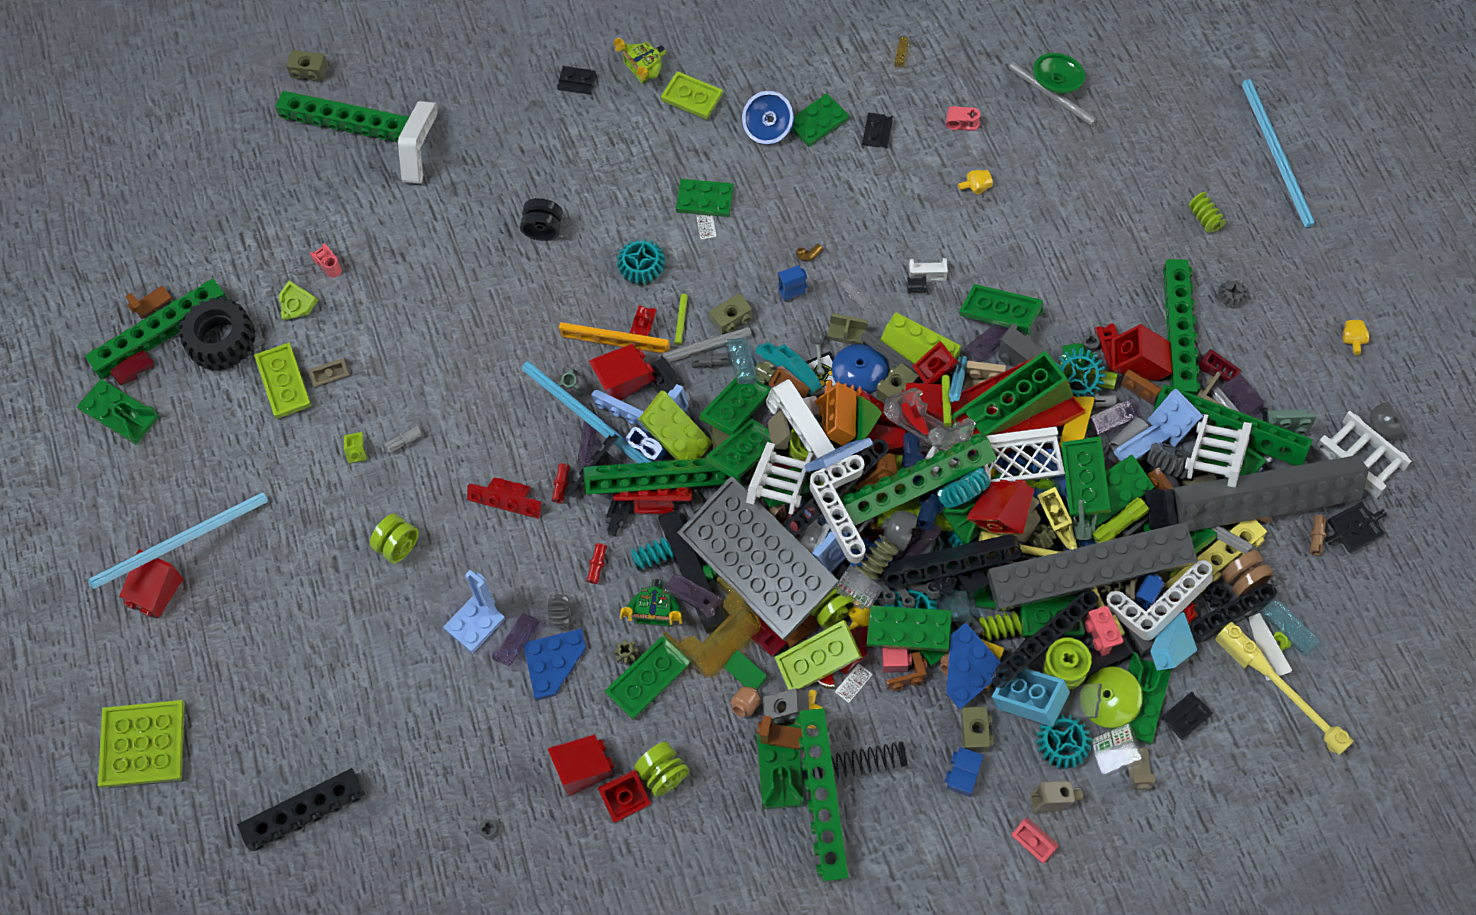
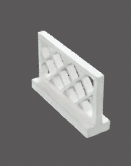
M1057 427L987 436L993 451L998 455L997 460L1002 457L1010 463L1006 470L995 464L997 460L984 465L983 470L989 476L990 482H1000L1001 479L1015 482L1017 479L1026 481L1063 476L1065 472L1057 441ZM1043 444H1053L1054 451L1051 455L1041 448ZM1030 445L1037 450L1032 457L1022 451L1025 446ZM1012 448L1017 452L1013 460L1003 453L1005 449ZM1038 451L1048 458L1044 465L1034 459ZM1019 454L1029 460L1025 468L1015 462ZM1049 460L1057 464L1058 471H1051L1045 467ZM1031 462L1040 468L1037 474H1032L1026 469ZM1011 465L1022 471L1019 476H1012L1007 472ZM992 467L1002 473L999 479L991 480L990 470Z

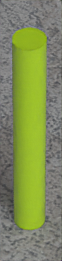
M681 294L674 340V344L677 346L682 344L687 294Z
M948 375L942 376L943 419L945 427L952 425L951 401L948 396L950 378Z

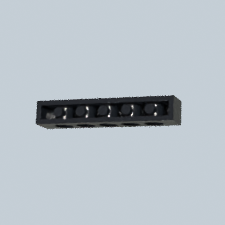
M351 768L238 823L237 826L245 846L250 851H257L264 848L265 844L271 841L281 840L285 837V834L291 831L301 830L309 822L321 820L323 815L330 812L335 813L348 803L358 802L366 794L357 773ZM344 788V794L337 796L338 790ZM321 798H326L325 803L318 806V801ZM307 807L303 815H298L301 808ZM287 817V821L279 825L281 818ZM264 826H268L267 832L260 834V830Z

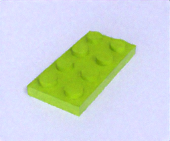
M290 342L254 355L275 419L312 407Z
M660 391L638 418V421L676 460L700 459L713 443L665 391Z
M842 620L775 657V660L788 690L794 688L802 690L862 658L846 621Z

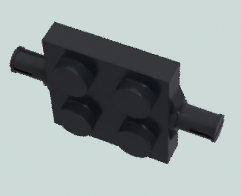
M1360 502L1328 519L1327 522L1333 529L1334 534L1326 537L1325 540L1328 542V545L1340 541L1348 552L1352 553L1384 536L1385 533L1379 526L1378 520L1386 517L1387 513L1384 512V509H1381L1373 514L1366 508L1363 502Z

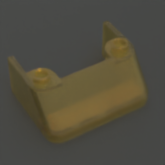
M720 577L717 578L720 589L727 594L723 604L730 616L703 643L696 637L690 636L679 644L667 631L663 632L665 639L700 674L707 678L715 676L726 665L732 655L737 650L740 651L761 628L759 617L743 598Z

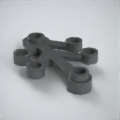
M878 573L879 577L876 580L867 578L870 584L878 585L883 594L884 603L891 605L896 601L895 593L890 591L884 583L883 573ZM934 581L928 582L927 585L914 583L895 588L902 598L904 608H914L915 606L914 598L909 595L905 588L926 593L931 599H937L942 595L941 592L932 589Z

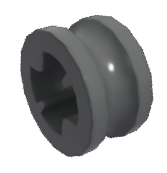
M1087 334L1083 338L1082 344L1085 346L1086 352L1088 349L1091 350V353L1097 351L1100 344V339L1097 335ZM1088 341H1093L1094 345L1090 346Z
M486 819L480 823L479 833L484 839L492 840L497 837L499 828L493 820ZM487 825H490L492 828L494 827L493 830H490V834L484 831L487 829Z

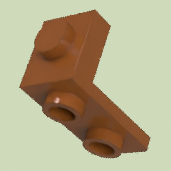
M160 286L139 301L132 292L125 296L129 302L127 306L132 313L136 312L141 319L172 300V297L163 286Z
M920 652L911 654L915 673L886 680V690L892 689V691H897L906 685H920L926 680L925 670L927 669V663L924 657L921 658Z
M763 715L762 722H758L756 734L760 735V743L800 750L798 737H802L801 729L772 724L771 716Z

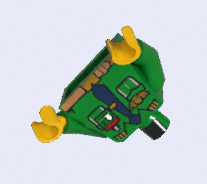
M659 579L651 581V588H642L640 593L636 594L627 606L623 607L620 611V619L628 617V621H632L633 615L634 624L672 627V622L679 621V624H682L681 608L675 597L670 596L669 590L662 589L663 581Z

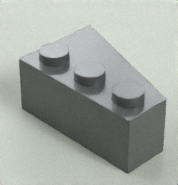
M1014 323L1001 339L998 358L1005 364L1015 367L1038 356L1043 351H1046L1055 363L1060 362L1042 345L1038 347L1031 342V336L1028 334L1024 336L1016 330L1018 326Z

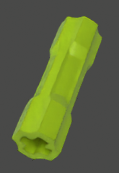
M1070 363L1065 366L1063 371L1067 378L1073 373ZM1076 368V375L1074 377L1083 379L1085 371L1082 369L1080 371V369ZM1092 369L1086 375L1089 383H1093L1096 377V370ZM1106 370L1100 371V373H1105L1106 377L1099 378L1104 381L1103 385L1098 383L1097 385L1114 390L1117 373Z
M1137 497L1118 515L1106 524H1102L1095 532H1092V537L1096 543L1113 540L1126 527L1147 514L1149 508L1142 499Z

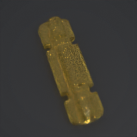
M901 36L899 38L894 64L896 67L901 68L904 66L908 37Z

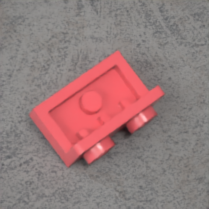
M1108 606L1088 612L1084 622L1088 633L1091 632L1094 638L1093 645L1096 651H1100L1101 656L1107 655L1113 646L1123 643V638Z

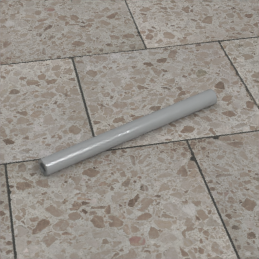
M1012 62L1010 64L1009 70L1090 126L1095 124L1097 119L1063 95L1043 88L1036 81L1034 75L1017 63Z

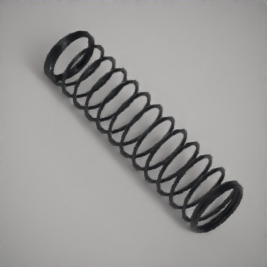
M903 741L898 743L899 750L893 742L891 752L887 744H884L883 753L877 745L875 755L872 748L868 747V759L864 749L861 748L860 761L854 749L852 750V762L847 751L844 752V764L840 753H836V765L831 755L837 779H839L838 756L845 778H847L846 754L853 776H855L854 753L861 775H863L862 751L870 774V750L877 772H879L877 749L880 751L884 768L887 771L885 747H887L892 767L895 769L893 745L896 748L901 768L907 767L908 761ZM817 767L820 779H822L823 770ZM813 769L812 775L815 778V771ZM807 770L803 771L804 779H808Z

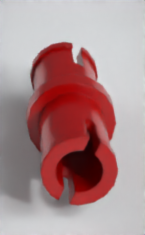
M564 463L558 464L557 476L553 481L552 502L564 503L565 490L569 485L567 480L570 465L568 464L566 467Z
M595 544L592 559L589 560L590 568L586 579L588 583L598 584L601 569L605 565L603 562L607 549L605 544Z

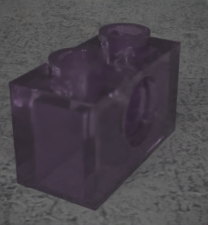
M1241 374L1225 383L1222 390L1241 413L1252 417L1259 414L1265 404L1264 400Z

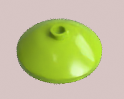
M1106 667L1093 673L1084 684L1081 695L1082 707L1087 717L1095 724L1110 729L1120 728L1130 723L1139 713L1143 701L1142 689L1138 680L1130 672L1118 667ZM1106 692L1111 693L1109 698H1105Z

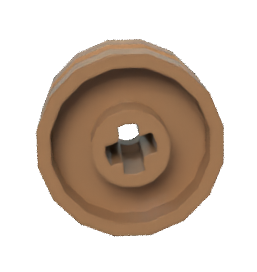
M1257 550L1241 556L1221 574L1227 584H1234L1232 591L1237 597L1261 584L1267 583L1275 574L1268 564L1261 565L1264 559Z

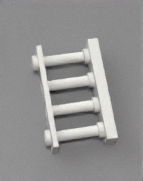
M1349 411L1342 421L1346 425L1331 439L1324 435L1315 448L1326 458L1332 460L1354 456L1368 442L1376 449L1364 461L1368 469L1382 455L1388 458L1392 463L1380 475L1374 476L1368 471L1365 490L1377 499L1386 488L1383 482L1398 467L1405 471L1411 460L1405 453L1400 452L1364 423L1358 415ZM1353 430L1361 438L1347 451H1344L1337 444Z
M1204 414L1203 421L1198 422L1196 433L1199 434L1191 458L1187 457L1186 460L1187 478H1192L1194 469L1222 474L1229 478L1227 486L1236 488L1250 438L1252 423L1244 422L1242 430L1238 429L1236 431L1207 425L1208 415ZM1206 432L1236 438V441L1233 443L1207 438L1204 435ZM1201 445L1232 450V453L1228 455L1200 448ZM1203 457L1228 462L1231 466L1223 467L1198 462L1197 458Z
M767 442L749 485L746 503L754 504L757 497L763 496L790 503L789 514H793L795 507L799 508L802 497L800 493L807 474L812 473V471L807 472L805 464L811 462L812 453H808L804 462L777 455L776 452H773L775 444ZM776 462L802 469V471L800 473L772 466V464ZM771 473L795 479L798 482L794 484L767 476ZM766 484L773 487L793 491L794 493L791 496L784 493L764 489L763 486H765Z

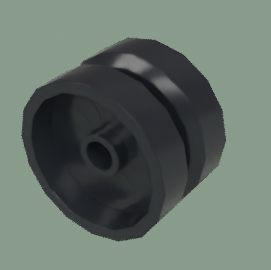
M535 198L526 201L523 206V217L520 222L521 232L525 236L538 241L556 239L560 233L562 208L557 203L547 199Z

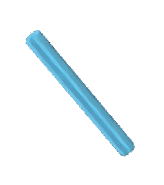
M959 356L957 358L960 363L955 367L948 395L951 402L954 400L958 402L960 399L968 362L966 356Z

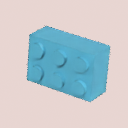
M1026 669L1008 686L996 688L992 698L999 710L1053 727L1070 692L1063 679Z

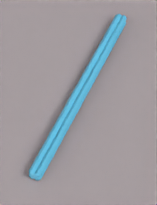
M1251 79L1244 80L1242 87L1301 220L1306 228L1312 227L1315 223L1314 218Z
M526 361L523 364L522 370L605 438L614 434L619 436L614 445L636 463L653 462L637 448L632 447L625 438L531 362Z
M263 492L89 578L90 586L95 589L267 503V496Z

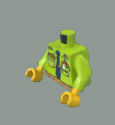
M621 38L614 40L613 46H616L615 50L617 52L623 51L624 63L641 84L648 79L657 78L662 68L661 57L666 55V50L662 45L654 49L649 42L628 44Z

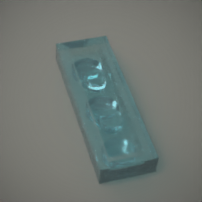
M727 339L726 345L737 383H756L757 375L746 339Z
M1277 598L1261 610L1260 613L1279 632L1284 634L1303 656L1320 643Z

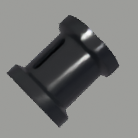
M926 276L923 278L907 277V293H911V291L926 293Z

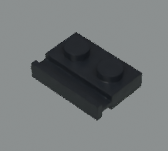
M563 66L557 89L591 95L597 72L596 70Z
M868 112L862 145L878 148L882 146L888 149L893 116L887 117L884 114Z
M663 355L660 356V359L651 363L654 369L652 374L655 379L649 383L657 393L665 391L668 394L670 390L674 389L676 384L680 386L685 385Z
M1191 691L1167 711L1161 719L1183 740L1213 713Z

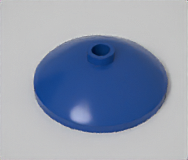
M763 91L754 95L746 103L743 110L742 123L744 130L751 139L761 144H775L783 140L791 131L794 123V111L791 103L785 96L775 91ZM773 117L774 120L770 123L769 118Z
M854 344L843 348L835 356L832 363V376L835 383L837 381L843 385L847 383L848 388L854 385L855 391L860 386L862 390L869 394L877 391L876 386L882 379L885 380L888 374V365L885 357L871 346L865 344Z

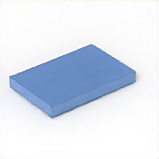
M871 438L843 445L805 464V468L809 472L829 467L873 445Z

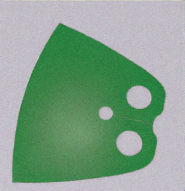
M856 396L858 404L856 410V436L848 443L865 439L882 414L872 402L861 396Z

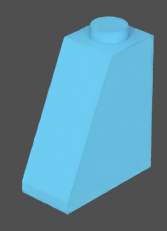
M1184 612L1178 614L1157 635L1150 652L1157 670L1175 668L1197 651Z

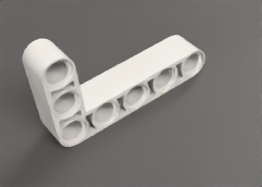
M418 101L399 136L398 150L402 182L422 183L421 146L437 116V104L435 102Z
M789 379L770 390L766 399L769 410L774 415L780 410L783 411L808 452L812 453L814 460L835 450Z
M858 455L849 456L829 467L814 472L809 486L847 560L855 564L863 560L865 545L835 488L853 481L862 475L864 460ZM855 464L859 469H852L850 465ZM837 472L840 473L842 476L836 478L832 474ZM819 480L822 481L824 484L821 486H817L814 482ZM829 497L833 501L831 503H826L823 499ZM838 514L842 519L835 520L832 516ZM847 531L851 536L844 537L841 533ZM858 549L861 553L854 555L850 550Z
M1205 560L1196 562L1147 611L1143 610L1120 591H1112L1108 594V608L1112 615H1116L1118 620L1144 640H1152L1212 582V566ZM1202 571L1207 572V574L1201 575L1199 573ZM1193 585L1194 587L1186 588L1185 586ZM1175 598L1179 599L1178 602H1172L1171 600ZM1114 602H1121L1119 605H1113ZM1160 612L1166 613V614L1163 615V616H1158V615H1157V614L1160 613ZM1129 614H1136L1134 617H1128ZM1145 626H1151V627H1152V628H1150V629H1148V630H1144V629H1143V627H1145Z

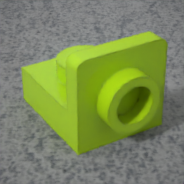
M363 432L344 435L343 449L348 463L367 460L364 450Z

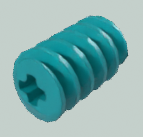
M663 537L660 538V544L653 540V546L647 542L645 543V549L639 545L638 552L631 548V557L637 572L638 566L645 570V563L652 567L653 560L657 564H660V558L666 562L667 555L674 559L670 543Z

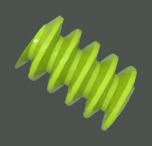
M1201 192L1191 200L1188 207L1193 211V215L1196 216L1201 226L1205 227L1204 230L1207 233H1212L1224 227L1227 220H1221L1223 214H1218V208L1213 209L1215 203H1210V197L1205 198L1207 192Z
M1011 611L1010 616L1007 612L1003 613L1002 618L999 614H995L994 619L991 615L987 616V620L984 617L979 618V624L983 627L982 640L986 636L991 641L992 635L999 640L1000 633L1003 634L1004 638H1007L1008 632L1011 633L1012 637H1015L1016 630L1022 635L1021 620L1015 611Z

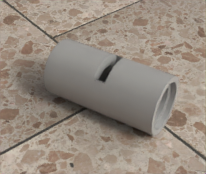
M1134 418L1109 443L1110 448L1114 452L1119 446L1145 431L1149 426L1141 418Z

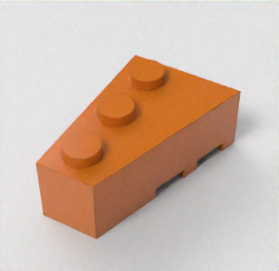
M838 382L816 399L815 404L819 406L818 414L822 416L821 425L827 438L843 446L852 441L856 436L857 401L856 391Z

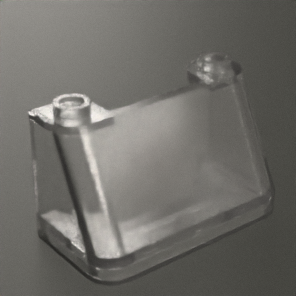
M916 387L886 398L884 413L890 421L937 448L948 450L958 442L970 440L976 422L970 418L963 419L962 423H954L951 428L945 427L943 422L927 414L928 404L923 403L920 398L923 391ZM908 402L909 406L916 404L920 416L923 417L929 431L928 435L922 434L905 421L902 416L901 404Z

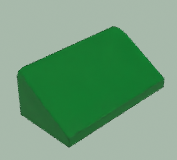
M738 650L724 666V669L745 687H752L758 690L767 680V675Z

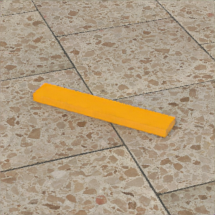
M560 322L559 325L560 335L564 338L625 347L633 343L637 349L640 347L643 351L661 354L670 351V344L667 339Z

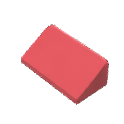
M1028 817L1011 834L1043 864L1059 847L1051 837Z

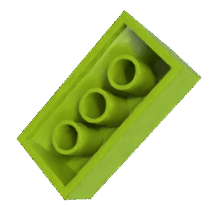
M895 312L887 324L880 339L914 364L939 341L946 346L956 359L960 356L961 345Z

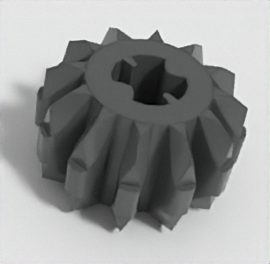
M555 594L549 597L548 618L550 627L562 628L568 626L569 601L567 595Z

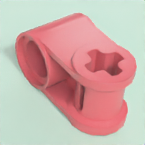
M951 106L947 110L946 127L951 130L975 131L980 126V111L973 107Z
M325 243L314 253H309L313 261L320 266L327 276L334 278L341 274L342 268L337 257Z

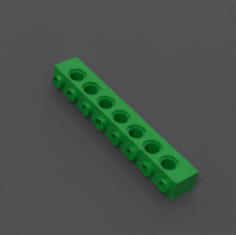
M283 90L275 106L279 117L284 120H295L300 123L328 127L333 130H343L348 133L362 134L366 137L371 136L381 140L395 141L396 143H398L399 136L409 119V116Z
M1166 259L1163 267L1167 340L1171 345L1172 374L1170 375V386L1196 396L1200 392V382H1197L1199 365H1196L1195 361L1198 358V349L1194 346L1197 340V333L1193 332L1196 318L1195 315H1192V310H1194V299H1191L1193 283H1190L1192 267H1189L1188 259Z
M213 278L204 282L198 288L189 291L178 300L171 302L163 309L156 311L148 318L141 320L130 329L124 330L120 335L108 340L100 347L91 350L85 357L99 378L103 379L110 375V371L127 358L143 350L148 352L178 334L181 329L180 323L182 320H185L183 317L186 312L189 313L191 311L190 308L192 306L199 305V302L202 300L208 301L209 298L215 297V299H219V297L227 299V297Z
M1166 384L1163 385L1158 394L1153 412L1176 388ZM1177 389L1203 415L1200 420L1201 422L1203 421L1204 414L1208 415L1207 425L1236 431L1238 429L1242 430L1244 422L1252 423L1247 447L1253 451L1269 455L1272 458L1288 462L1293 466L1303 465L1313 439Z
M984 433L975 434L968 441L958 442L946 451L936 452L933 457L927 460L917 461L910 468L900 469L897 474L891 477L885 476L876 484L866 485L861 488V491L845 495L841 502L854 526L991 463L997 460V457L987 436ZM970 450H976L974 455L967 456ZM958 458L955 464H949L951 459ZM934 467H939L936 473H931ZM921 475V479L919 481H913V478L915 476ZM897 484H903L900 490L894 489ZM878 493H885L884 497L876 498ZM861 501H867L865 506H858Z
M706 458L583 467L586 495L721 485L730 477L705 461Z
M824 708L799 711V716H795L797 729H801L802 737H798L800 750L804 749L805 758H801L803 771L807 770L808 779H804L805 790L810 792L811 800H807L808 811L813 813L814 821L810 822L811 832L816 834L817 843H813L815 856L819 855L820 864H816L817 875L822 877V881L849 878ZM810 725L816 726L818 729L817 736H808L806 732L807 727ZM813 746L819 747L821 750L820 757H811L809 753L810 748ZM815 767L823 769L824 776L822 779L813 777L812 771ZM818 788H823L827 792V797L823 801L818 800L815 796ZM822 809H826L830 813V818L826 822L821 821L818 817ZM826 830L833 834V840L830 843L823 842L821 838L822 833ZM833 852L836 855V861L833 864L825 862L824 857L826 853Z

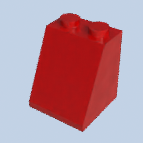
M1139 324L1111 339L1113 371L1125 374L1129 369L1142 378L1155 381L1172 374L1170 342L1144 325Z
M633 343L589 360L605 391L620 401L655 379L652 374L654 372L653 367L643 359L646 357L640 347L637 349Z
M906 383L905 390L901 392L900 405L908 402L909 406L916 404L920 416L923 417L928 429L943 436H949L950 427L944 426L943 410L938 405L939 402L943 401L942 385Z
M875 424L866 438H871V441L883 439L888 444V452L886 454L903 455L902 437L906 429ZM875 444L874 450L875 452L879 453L880 448L877 444Z
M1001 479L1000 482H990L968 514L967 520L991 534L1023 535L1034 489L1028 486L1026 481L1019 479L1015 480V482Z
M138 549L136 555L143 551ZM155 558L129 571L120 597L126 607L132 610L137 608L141 614L149 618L151 615L159 618L184 578L172 564L160 558Z
M595 734L547 749L568 797L613 776L611 769L614 768L610 757H605L603 753L606 750L602 739L597 740Z

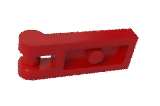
M1114 323L1107 324L1106 327L1097 326L1094 328L1095 335L1100 339V347L1108 370L1115 372L1112 368L1111 339L1118 336Z

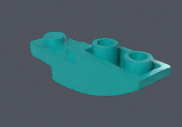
M767 342L757 346L756 353L762 356L764 360L775 364L777 368L784 366L810 389L807 394L811 395L822 390V385L813 370L787 345L784 344L776 347Z

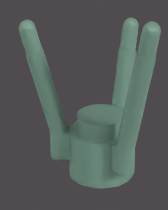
M569 369L567 373L562 375L561 381L557 384L566 389L574 388L578 396L581 397L582 393L576 384V376L573 374L574 369Z
M1082 499L1079 500V521H1076V517H1071L1076 539L1088 540L1092 538V532H1095L1098 514H1093L1090 525L1089 521H1084Z

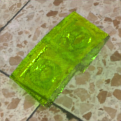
M1051 477L1040 478L1039 482H1036V479L1026 480L1028 486L1035 488L1052 489L1056 487V481H1051Z

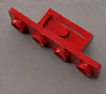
M496 477L492 479L488 487L469 483L467 486L468 501L537 519L541 516V501L526 498L530 493V486Z
M685 487L614 492V500H634L635 513H668L674 510V501H691L693 492L692 489Z

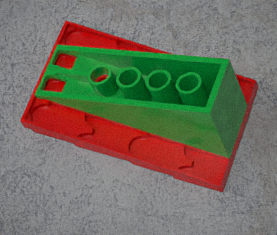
M1046 351L962 391L959 401L954 400L951 402V422L965 441L970 440L971 436L979 433L989 436L1058 427L1085 414V410L1073 396L1068 378ZM941 401L938 405L943 410V401ZM1007 448V449H1005V451H1004L1003 453H1005V452H1007V451H1011V450H1013V449H1012V448Z

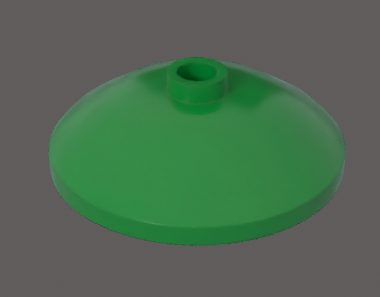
M1044 54L1038 57L1033 65V75L1036 81L1043 88L1054 93L1066 94L1075 92L1083 85L1085 80V72L1080 63L1065 54Z

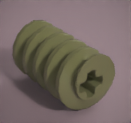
M879 535L882 542L874 541L877 548L869 547L872 554L865 552L864 555L867 557V560L863 559L861 561L862 567L855 565V568L862 575L874 580L878 579V573L883 572V567L888 566V561L893 560V555L898 554L896 546L883 535Z

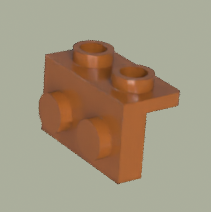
M1129 369L1124 374L1121 383L1123 387L1152 405L1157 401L1158 394L1162 389Z

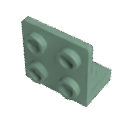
M1307 410L1268 411L1267 413L1268 423L1300 435L1308 434L1317 418L1316 413L1307 414Z

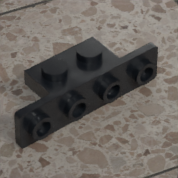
M616 434L613 436L609 435L603 442L604 448L601 451L597 450L591 457L593 461L589 466L622 464L608 453L619 436ZM583 468L579 472V475H581L577 481L573 480L567 487V490H569L567 495L569 497L584 483Z

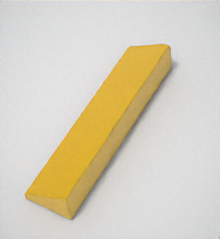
M1074 396L1085 410V414L1064 424L1059 449L1062 450L1061 442L1084 439L1094 397Z

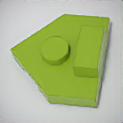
M289 280L279 294L281 319L286 321L309 315L319 300Z

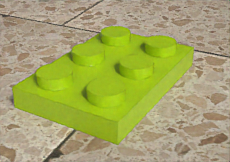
M677 71L662 93L661 101L707 120L722 97L723 90Z

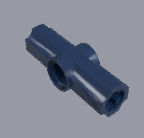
M916 432L904 434L902 437L904 452L902 468H910L917 461L925 459V456L921 452L920 435ZM921 475L915 476L913 478V481H919L921 479Z
M941 486L920 496L919 503L922 506L916 522V526L919 529L931 530L936 516L944 509L945 506L940 502L937 494Z

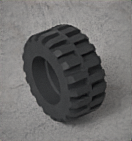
M214 297L209 298L208 301H200V304L197 306H192L190 308L191 311L189 313L186 312L183 318L185 320H182L180 323L179 337L189 357L198 366H203L208 370L212 368L214 370H221L223 367L228 369L233 364H239L242 358L245 359L249 355L247 352L252 350L254 346L252 342H255L256 338L254 334L255 328L247 312L240 304L231 299L227 301L223 297H219V299ZM223 324L232 326L229 335L223 340L216 343L203 342L204 336L213 327Z

